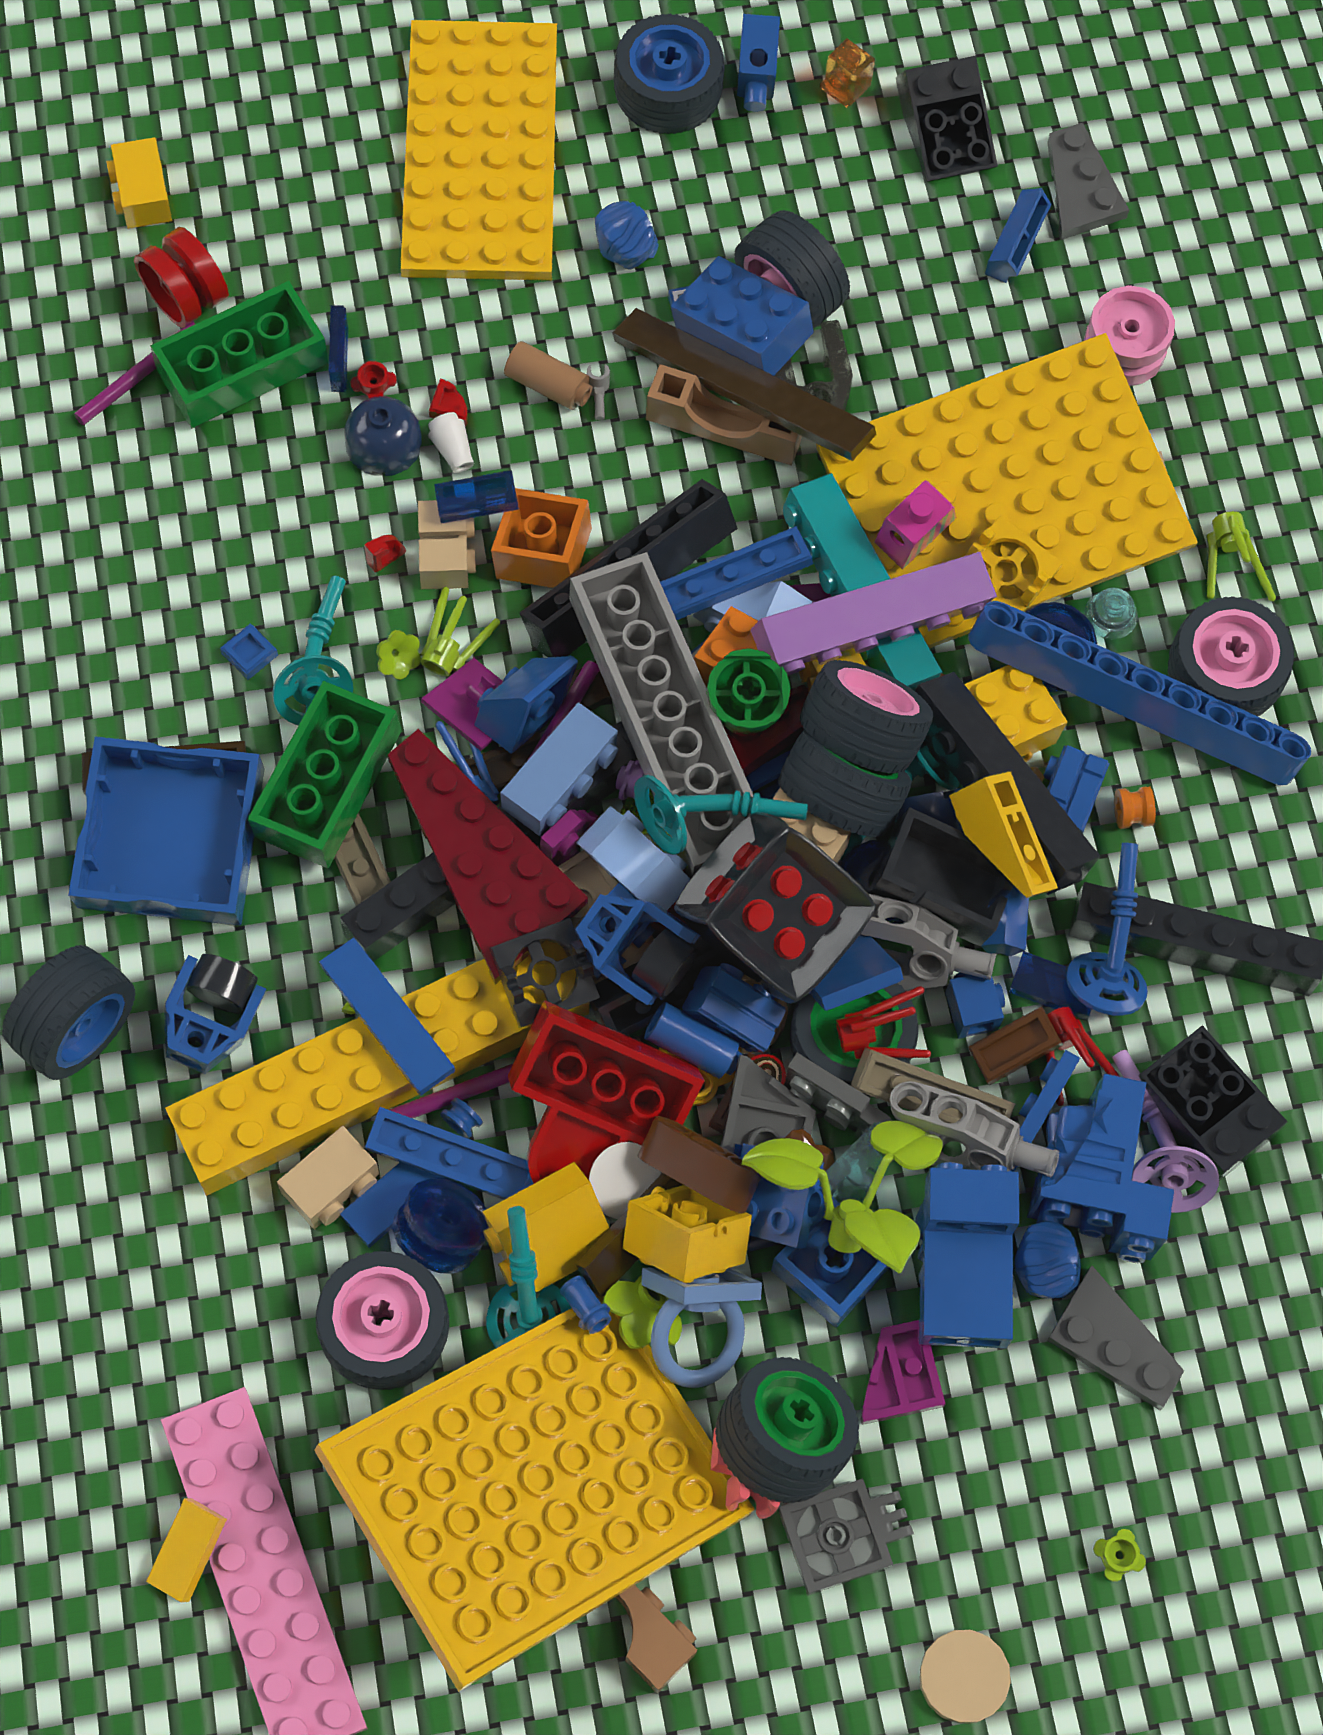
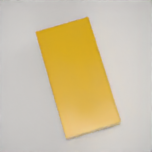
M184 1498L146 1582L181 1603L189 1602L227 1518L192 1498Z

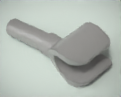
M591 365L587 367V375L590 377L589 385L592 386L594 396L595 419L604 420V396L610 384V370L607 365H604V375L598 377L591 373Z

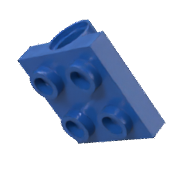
M743 1143L741 1158L756 1145ZM762 1177L746 1210L747 1213L752 1215L749 1235L795 1248L806 1249L811 1225H817L821 1222L826 1211L822 1188L819 1186L820 1181L817 1180L816 1184L812 1187L793 1190L776 1185Z

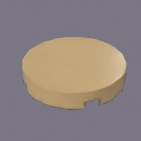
M953 1630L937 1638L924 1653L920 1667V1689L927 1704L940 1717L957 1723H977L992 1716L1005 1702L1011 1684L1009 1663L1002 1649L988 1636L973 1630Z

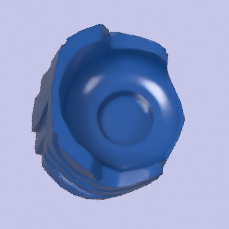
M629 201L614 202L603 208L596 216V237L600 252L604 258L628 270L639 266L647 258H654L659 246L657 243L658 239L652 223L640 206L637 207L634 202L630 203Z
M1040 1222L1029 1226L1022 1237L1014 1257L1013 1264L1016 1274L1026 1292L1035 1297L1045 1299L1065 1298L1073 1293L1080 1284L1081 1263L1075 1239L1067 1228L1056 1222Z

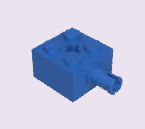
M832 1197L833 1205L836 1208L841 1203ZM823 1217L822 1221L817 1225H811L806 1249L786 1245L774 1258L771 1271L837 1328L890 1267L876 1259L863 1248L855 1253H843L835 1250L828 1242L832 1221ZM840 1258V1267L834 1266L831 1268L826 1264L827 1259Z

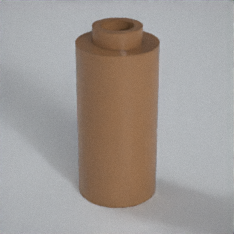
M524 341L518 342L513 348L504 368L505 376L570 410H574L578 405L584 406L592 392V386L589 385V375Z

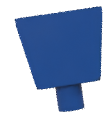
M743 14L737 96L744 98V108L748 111L760 112L765 110L766 99H772L774 96L780 16Z

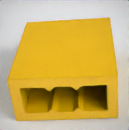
M575 1162L483 1211L489 1226L488 1229L483 1231L484 1236L494 1254L501 1253L504 1260L498 1263V1267L505 1281L511 1287L517 1283L511 1278L509 1255L512 1252L507 1211L514 1206H521L525 1209L530 1249L535 1252L536 1269L538 1272V1276L534 1280L535 1292L578 1270L575 1265L577 1261L609 1229L590 1181Z

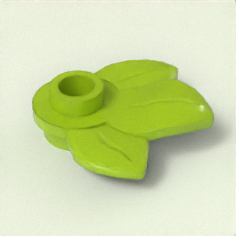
M640 1276L634 1282L618 1281L612 1285L605 1293L602 1304L606 1303L610 1307L611 1313L620 1316L619 1332L626 1345L632 1349H640L651 1342V1332L655 1318L669 1298L642 1286V1276ZM679 1315L674 1319L669 1332L668 1344L672 1346L678 1342L682 1332V1322Z

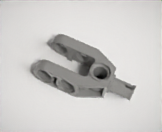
M869 894L875 902L876 908L861 934L913 946V952L907 951V954L884 949L901 967L904 980H901L898 984L902 985L905 991L918 986L924 988L945 986L948 975H953L954 971L991 980L996 958L995 953L990 954L959 947L960 942H956L958 930L919 905ZM889 917H897L903 920L905 923L892 924L887 922L885 919Z
M912 1081L902 1082L891 1091V1110L897 1120L919 1127L925 1132L929 1131L930 1134L937 1135L942 1140V1148L947 1143L953 1141L965 1146L966 1149L963 1154L956 1157L947 1156L941 1151L940 1157L932 1166L937 1167V1164L953 1162L962 1164L963 1169L980 1170L984 1165H1002L1007 1167V1171H1011V1169L1018 1166L1044 1174L1050 1178L1053 1176L1059 1160V1150H1052L1023 1141L1018 1123L978 1100ZM907 1096H915L922 1101L920 1107L913 1111L901 1109L898 1103ZM948 1108L957 1109L963 1114L959 1121L951 1124L941 1121L938 1116L943 1110Z

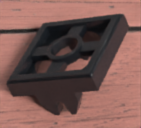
M571 918L489 948L519 1028L532 1024L541 1007V1004L532 1003L524 997L522 989L524 987L532 985L536 989L543 990L548 1002L566 1010L600 998L592 977L594 975L593 964L587 959V948L584 947L581 939L578 940ZM540 941L557 943L566 949L571 956L555 961L553 958L544 955ZM527 947L532 961L527 967V972L517 976L516 971L513 969L515 959L522 949ZM539 961H547L555 968V979L549 985H539L532 977V969ZM576 968L574 986L569 994L561 1000L556 987L561 973Z

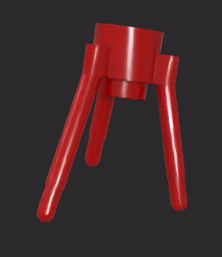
M918 986L859 1012L844 1015L845 1018L837 1019L836 1027L843 1053L853 1051L855 1059H861L866 1047L890 1057L929 1058L931 1056L929 1050L869 1047V1043L876 1042L874 1027L914 1015L916 1009L908 1007L872 1018L871 1016L923 994L924 987Z
M1070 1007L1058 1008L1047 1014L1063 1043L1058 1048L1059 1050H1065L1074 1046L1085 1064L1091 1068L1095 1065V1062L1089 1054L1090 1052L1106 1074L1120 1077L1087 1034L1080 1020L1075 1018ZM1054 1050L1045 1055L1047 1064L1051 1057L1055 1058ZM1062 1091L1056 1100L1058 1106L1064 1105Z

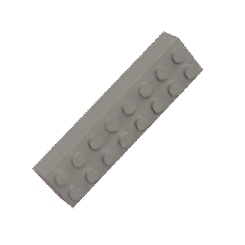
M647 552L570 578L571 604L644 775L654 776L672 794L678 796L734 794L738 790L741 792V795H744L746 791L750 792L751 797H753L751 788L722 722L710 708L706 694L707 688ZM732 811L687 812L686 817H684L687 830V844L685 849L678 854L688 865L685 871L690 879L725 837L747 817H742L741 812L737 816H733Z

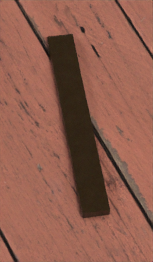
M635 308L612 332L615 342L658 364L696 375L704 387L850 461H853L877 435L874 425L638 308Z

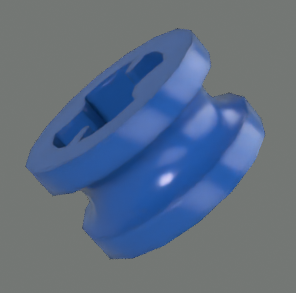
M454 1098L451 1101L452 1108L450 1110L444 1109L440 1115L455 1132L469 1139L472 1136L471 1129L474 1126L480 1127L483 1121L465 1102Z

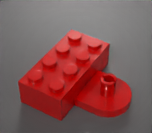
M544 1000L508 1074L513 1091L548 1105L527 1151V1165L533 1183L544 1179L573 1162L589 1180L593 1163L608 1147L628 1141L642 1146L655 1116L666 1117L683 1125L705 1081L699 1069L690 1063Z

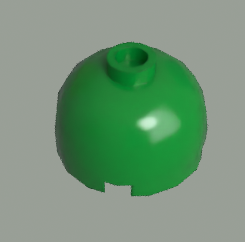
M747 648L732 651L717 663L709 675L706 694L710 708L721 720L725 728L732 732L748 735L762 732L779 720L788 705L791 688L787 672L782 666L780 668L771 659L769 654L764 651Z

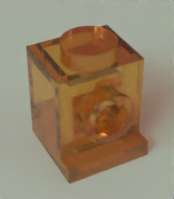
M846 38L828 56L825 79L820 83V88L848 108L871 86L875 58Z

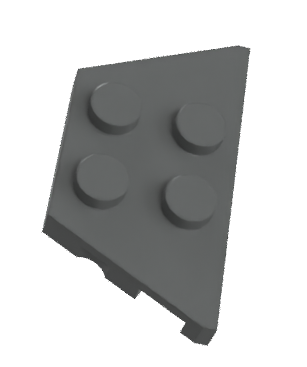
M739 1054L720 1146L741 1157L743 1143L757 1146L768 1140L784 1138L791 1130L804 1129L811 1135L816 1110L755 1064L749 1057Z

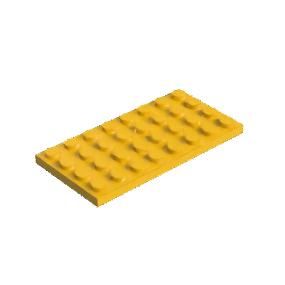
M411 20L401 277L552 280L557 23Z

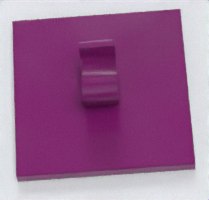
M472 658L421 699V703L481 751L494 740L475 726L479 712L477 703L487 689L493 688L495 690L503 681L478 660Z

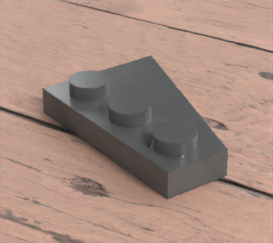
M1079 123L1049 133L1047 144L1051 175L1055 185V206L1059 216L1060 225L1058 230L1060 240L1126 219L1129 208L1084 124Z
M1091 1266L1047 1341L1161 1411L1184 1370L1097 1270Z

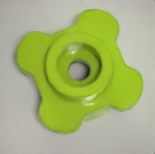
M1128 1529L1119 1530L1117 1535L1111 1539L1097 1540L1093 1547L1094 1554L1101 1558L1105 1566V1577L1112 1582L1121 1580L1123 1574L1130 1571L1140 1572L1146 1564L1144 1555L1140 1554V1549L1134 1541V1534ZM1117 1551L1123 1553V1559L1116 1558L1115 1554Z

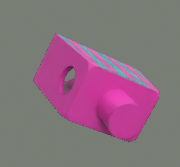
M925 480L885 518L874 543L903 570L955 520V507ZM896 532L901 536L904 544L895 538L894 534Z

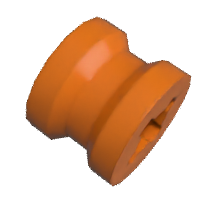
M1140 787L1136 792H1130L1126 788L1116 789L1114 813L1119 829L1130 828L1132 824L1140 823L1143 827L1154 825L1156 808L1151 787Z

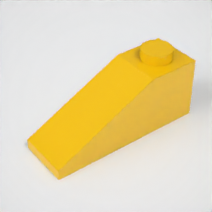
M1011 772L985 777L949 796L955 809L956 818L960 822L964 834L1026 898L1058 888Z

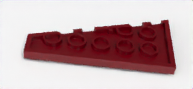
M417 729L388 754V761L408 803H410L419 821L420 828L429 842L437 864L461 914H463L470 928L477 948L481 952L496 985L501 979L491 955L490 947L572 918L588 904V897L429 738ZM527 947L522 949L515 959L514 968L530 955Z

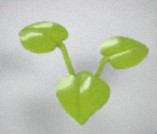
M886 1121L878 1124L871 1132L870 1142L874 1149L886 1155L881 1160L864 1201L861 1203L854 1199H847L842 1201L836 1208L833 1205L827 1172L820 1168L823 1163V1155L813 1146L796 1139L779 1138L760 1143L743 1157L741 1165L751 1167L768 1181L784 1188L793 1190L806 1189L815 1185L817 1180H819L826 1208L824 1218L832 1221L828 1236V1242L831 1247L843 1253H855L863 1248L876 1259L900 1274L909 1257L918 1246L920 1229L911 1218L898 1211L880 1209L873 1212L869 1207L888 1165L893 1160L909 1170L927 1168L940 1157L943 1143L937 1135L930 1134L929 1131L925 1132L919 1127L906 1122Z

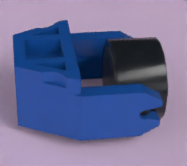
M600 894L576 928L584 947L588 949L593 959L595 968L646 1005H652L657 998L664 1000L672 993L692 966L699 951L693 945L700 937L696 931L657 903ZM612 919H614L616 922V927L613 932H611L609 929V924ZM651 921L663 924L667 928L646 949L638 961L632 976L627 974L620 962V955L643 922Z
M202 954L198 961L197 958L188 955L165 1003L166 1058L206 1074L240 1047L266 991V988L256 985L258 977L243 966L220 956ZM187 990L194 997L220 1010L243 1015L231 1027H226L185 1009L183 1001L184 992ZM196 1040L202 1046L195 1048L190 1046L188 1042Z

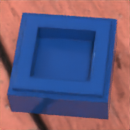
M251 623L220 648L222 655L247 680L278 656L277 649Z

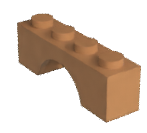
M661 364L647 395L646 420L791 466L803 437L741 405H736L716 397L700 383L696 375Z
M634 1585L614 1597L626 1610L632 1626V1642L625 1661L658 1694L696 1655L697 1649L692 1645L696 1637L680 1620L677 1619L672 1624L660 1612L664 1604L647 1586L640 1591Z

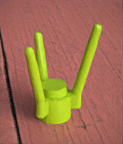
M1230 511L1216 516L1212 520L1214 532L1206 535L1209 546L1207 597L1213 599L1215 596L1218 547H1222L1224 552H1236L1239 550L1244 562L1248 563L1251 561L1269 601H1275V593L1253 547L1249 531L1245 528L1242 514Z
M443 587L441 590L427 642L420 654L422 656L421 663L425 668L444 677H448L452 670L456 672L464 666L467 659L500 625V620L494 619L460 654L458 652L460 645L451 638V635L467 601L465 596L459 598L443 634L438 636L449 595L448 587Z

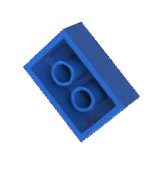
M717 256L671 305L676 328L773 376L814 333L809 302L720 256Z

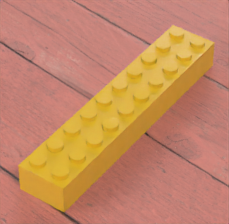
M545 941L541 944L544 955L553 958L555 961L568 957L563 947L557 943ZM530 955L514 968L517 976L527 972V967L532 961ZM484 959L401 997L455 1067L454 1073L433 1088L521 1047L532 1024L521 1028L518 1027L503 984L500 980L495 985ZM539 961L534 965L532 977L536 983L545 986L552 983L555 979V968L551 963ZM574 969L561 973L560 980L556 985L561 1000L569 994L574 986L576 971ZM532 985L522 988L524 997L530 1002L542 1005L544 1000L547 1001L543 990L536 989ZM589 1002L571 1008L568 1011L584 1017L589 1014ZM358 1017L165 1107L207 1196L329 1138L342 1126L348 1129L376 1116L380 1107L390 1109L419 1094L364 1022Z

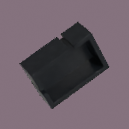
M909 807L894 825L868 894L919 905L958 930V937L981 946L997 930L1008 900L1006 896L1011 892L1013 884L976 847L964 832Z

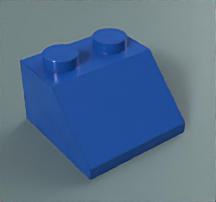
M573 656L532 658L520 669L514 667L505 676L500 686L495 690L493 688L487 689L478 700L477 707L479 712L475 726L512 754L552 720L567 695L578 660Z

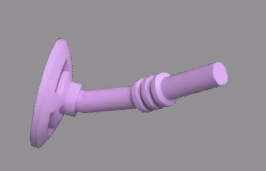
M1122 1050L1112 1057L1123 1078L1141 1081L1139 1078L1140 1072L1127 1050ZM1145 1089L1142 1114L1145 1115L1142 1119L1144 1122L1150 1123L1160 1148L1147 1153L1136 1163L1133 1169L1132 1181L1145 1183L1150 1180L1155 1186L1174 1189L1171 1210L1173 1213L1187 1212L1200 1208L1208 1203L1218 1190V1170L1212 1160L1203 1153L1177 1145L1168 1123L1147 1089ZM1164 1156L1154 1167H1146L1155 1158ZM1196 1160H1198L1200 1163H1202V1165L1205 1167V1169H1204V1168H1200V1165L1197 1163ZM1196 1180L1204 1183V1186L1197 1192L1182 1197L1181 1190L1190 1187Z

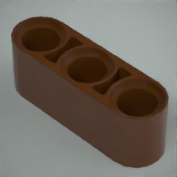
M655 1116L637 1155L646 1164L715 1203L738 1213L746 1212L762 1178L751 1167L741 1165L743 1158L680 1123L662 1116Z

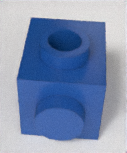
M960 972L954 975V979L949 981L945 995L958 1039L999 1030L1004 1019L1002 1008L1005 1007L1004 993L1000 983L994 984L992 976L991 980H986V978Z

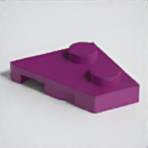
M570 809L541 837L540 850L557 867L580 853L577 850L580 846L576 842L598 820L599 816L593 810L587 813L585 810L576 811Z
M919 1320L881 1328L860 1417L861 1424L865 1425L943 1408L945 1400L931 1345L919 1344Z

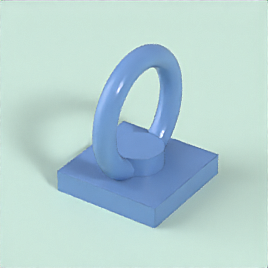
M656 1267L642 1268V1286L669 1298L659 1310L651 1332V1351L658 1369L671 1382L688 1388L704 1387L722 1378L735 1364L744 1342V1318L736 1301L761 1300L762 1282L730 1268L726 1269L723 1273H712L696 1278L691 1283H683ZM683 1309L694 1312H714L721 1309L726 1318L728 1328L727 1340L721 1354L710 1365L699 1370H688L679 1366L673 1360L668 1345L670 1328L676 1316Z

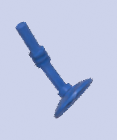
M1135 843L1121 844L1117 890L1113 891L1112 896L1116 897V900L1112 901V905L1116 908L1111 910V915L1115 916L1108 954L1102 952L1081 954L1071 961L1066 972L1067 985L1072 994L1081 1003L1097 1012L1114 1016H1123L1136 1012L1143 1006L1148 994L1143 976L1134 966L1124 960L1131 919L1136 917V912L1132 908H1136L1137 903L1133 899L1138 898V893L1134 892L1138 844ZM1094 959H1104V960L1097 962V961L1094 960ZM1079 968H1085L1084 976L1088 986H1085L1082 982ZM1092 970L1098 972L1096 978L1093 976ZM1134 978L1137 982L1138 991L1133 988ZM1101 992L1105 994L1122 993L1126 1000L1114 1001L1102 998L1099 995Z

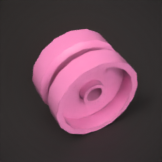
M1136 286L1114 288L1101 296L1094 306L1084 341L1106 333L1129 386L1143 384L1156 376L1164 363L1167 349L1174 336L1175 319L1171 307L1164 299L1147 288Z

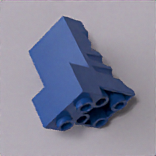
M1103 1074L1089 1098L1088 1106H1064L1059 1112L1049 1115L1046 1120L1047 1148L1059 1150V1160L1051 1178L1038 1173V1176L1035 1178L1027 1218L1037 1219V1223L1049 1221L1079 1228V1232L1085 1236L1102 1238L1105 1237V1234L1111 1235L1108 1252L1118 1253L1120 1259L1131 1263H1144L1145 1259L1151 1260L1167 1241L1174 1189L1131 1181L1146 1082Z
M945 1162L937 1164V1168H930L926 1176L925 1198L915 1217V1223L920 1229V1239L922 1240L918 1259L923 1262L919 1273V1284L921 1285L919 1344L1007 1349L1013 1340V1233L1019 1225V1172L1007 1171V1167L1002 1165H984L980 1170L963 1169V1165L959 1163Z

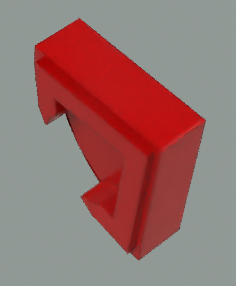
M440 378L429 408V417L436 418L445 413L455 412L459 419L464 420L466 427L468 413L464 398L457 391L454 384Z
M383 535L364 544L367 564L374 572L380 571L406 552L404 545L394 535Z

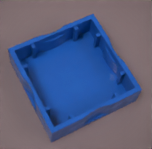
M95 737L86 786V817L77 840L68 894L75 906L82 909L241 926L255 837L248 817L261 795L265 771L260 755L207 748L172 749L151 742Z

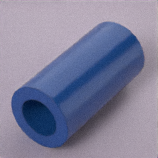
M663 1002L659 1006L644 1036L645 1040L718 1079L722 1078L725 1073L732 1075L736 1070L738 1055H742L738 1051L739 1042L667 1002Z

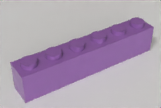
M977 552L761 618L751 628V632L757 649L769 654L771 659L780 668L781 666L784 668L787 675H791L805 669L804 663L817 659L819 665L826 664L841 658V652L854 648L856 653H861L878 646L877 640L891 637L892 642H896L914 635L915 628L926 625L928 631L951 623L950 618L962 614L964 620L980 615L985 605L995 599L997 595L981 552Z

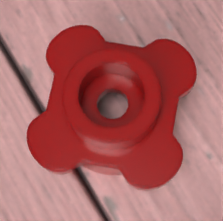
M368 361L359 368L357 376L353 377L350 383L353 391H361L370 399L372 397L384 396L385 391L389 387L395 386L397 379L396 375L393 372H388L383 364L376 361ZM377 380V383L371 384L370 381Z

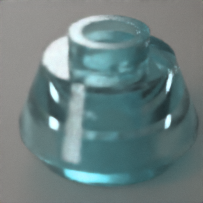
M1108 588L1096 593L1088 600L1084 609V618L1087 626L1094 634L1104 639L1116 640L1126 637L1134 630L1138 620V612L1132 597L1126 591L1119 588Z

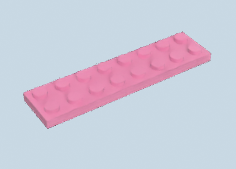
M240 1388L161 1419L187 1498H192L227 1518L209 1557V1561L269 1735H355L367 1730V1725L246 1388Z

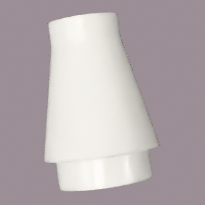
M455 412L445 413L434 418L428 424L430 429L428 436L448 462L453 473H461L470 469L474 465V461L470 453L464 420L459 419Z

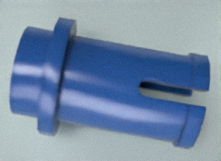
M583 1276L573 1277L561 1287L560 1294L579 1317V1327L581 1329L588 1330L590 1334H594L604 1329L610 1323V1307L606 1303L601 1304Z

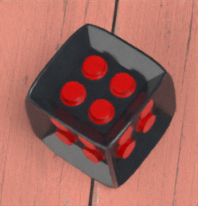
M754 812L725 837L687 883L674 906L675 912L680 915L685 923L696 931L721 956L745 975L760 983L766 992L787 1003H796L809 994L824 979L862 933L876 908L875 902L864 888L822 849L803 834L789 827L781 818L765 812Z

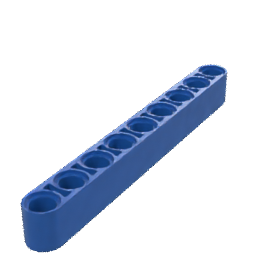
M988 602L968 634L970 644L977 651L1274 784L1288 785L1291 783L1311 755V747L1308 742L1294 732L1231 704L1222 702V700H1218L1209 694L1003 602Z

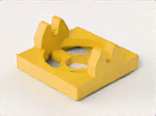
M1002 515L996 519L990 528L982 532L978 541L972 544L965 555L981 552L984 563L990 567L991 582L996 593L1000 588H1010L1013 586L1023 593L1022 596L1013 599L996 597L992 601L1003 602L1023 612L1063 565L1061 561ZM1000 542H1011L1019 545L1011 556L1004 555L998 557L987 549V547ZM1028 554L1033 557L1036 566V577L1033 584L1022 576L1020 565ZM1000 562L1012 563L1017 570L1016 578L1010 582L1000 581L995 575V566Z

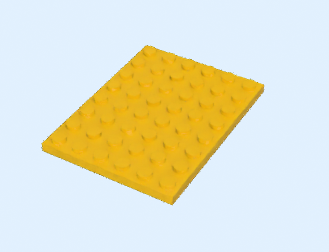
M1106 333L868 422L875 426L877 435L853 461L816 443V448L827 474H833L890 579L964 557L972 544L978 541L982 532L990 528L1000 515L1063 563L1059 571L1024 612L1194 548L1198 543ZM927 480L955 507L956 518L902 570L874 542L885 518L923 481ZM896 532L894 534L895 538L904 544L903 539ZM1000 542L987 547V549L998 557L1004 555L1011 556L1019 545L1011 542ZM1028 554L1020 565L1022 576L1033 584L1036 577V566L1033 557ZM1000 562L995 566L994 572L1000 581L1010 582L1016 578L1017 570L1012 563ZM985 564V566H986V568H987V571H988V574H989V576H990V567H988V566ZM1013 586L1010 588H1000L996 595L997 598L1013 599L1022 596L1023 593ZM962 614L951 617V623L941 628L928 631L925 625L918 629L928 647L932 648L969 634L979 615L964 620Z
M595 1295L602 1304L604 1296L601 1298ZM571 1308L318 1443L314 1449L458 1692L748 1517L755 1510L749 1499L738 1503V1507L734 1511H729L726 1508L727 1480L731 1478V1475L710 1470L713 1446L711 1440L674 1383L668 1380L658 1369L649 1344L644 1348L632 1349L622 1340L618 1325L620 1316L609 1312L611 1321L604 1329L590 1334L588 1330H583L579 1327L580 1319Z

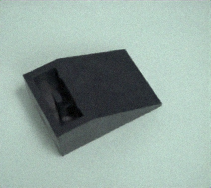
M976 56L907 69L895 77L903 117L926 182L998 167Z
M1203 1025L1139 1074L1140 1080L1146 1082L1148 1093L1180 1145L1197 1150L1211 1159L1218 1170L1219 1181L1273 1139L1288 1122ZM1196 1160L1197 1163L1200 1165V1168H1204V1169H1205V1167L1202 1165V1163H1200L1198 1160Z

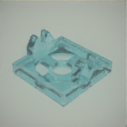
M874 1122L826 1171L831 1195L835 1199L839 1198L841 1201L854 1199L863 1203L864 1199L858 1193V1190L862 1189L866 1193L868 1192L874 1178L868 1170L876 1174L882 1160L881 1152L874 1149L870 1142L871 1132L874 1127L880 1124L879 1122Z

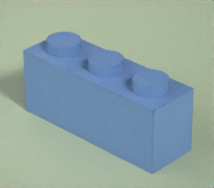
M578 702L501 791V808L541 837L548 827H552L567 813L566 806L574 797L579 799L588 791L593 782L592 776L600 766L605 769L615 759L619 751L617 748L618 730Z

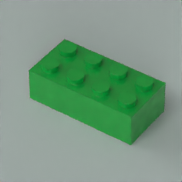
M289 280L150 345L156 370L191 429L329 363L325 338Z
M323 681L248 817L255 838L329 869L385 764L388 754L393 749L402 732L397 711Z

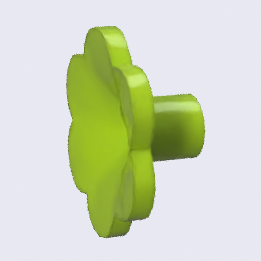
M401 630L392 631L388 639L380 642L377 646L376 653L380 658L378 661L379 671L384 675H392L396 679L406 678L410 669H414L420 664L421 655L418 652L420 646L419 639L412 634L406 635Z

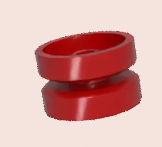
M177 227L164 236L162 239V249L151 245L134 258L137 273L148 293L161 311L178 327L185 328L200 318L201 306L213 309L229 296L227 284L214 259L203 244L184 227Z

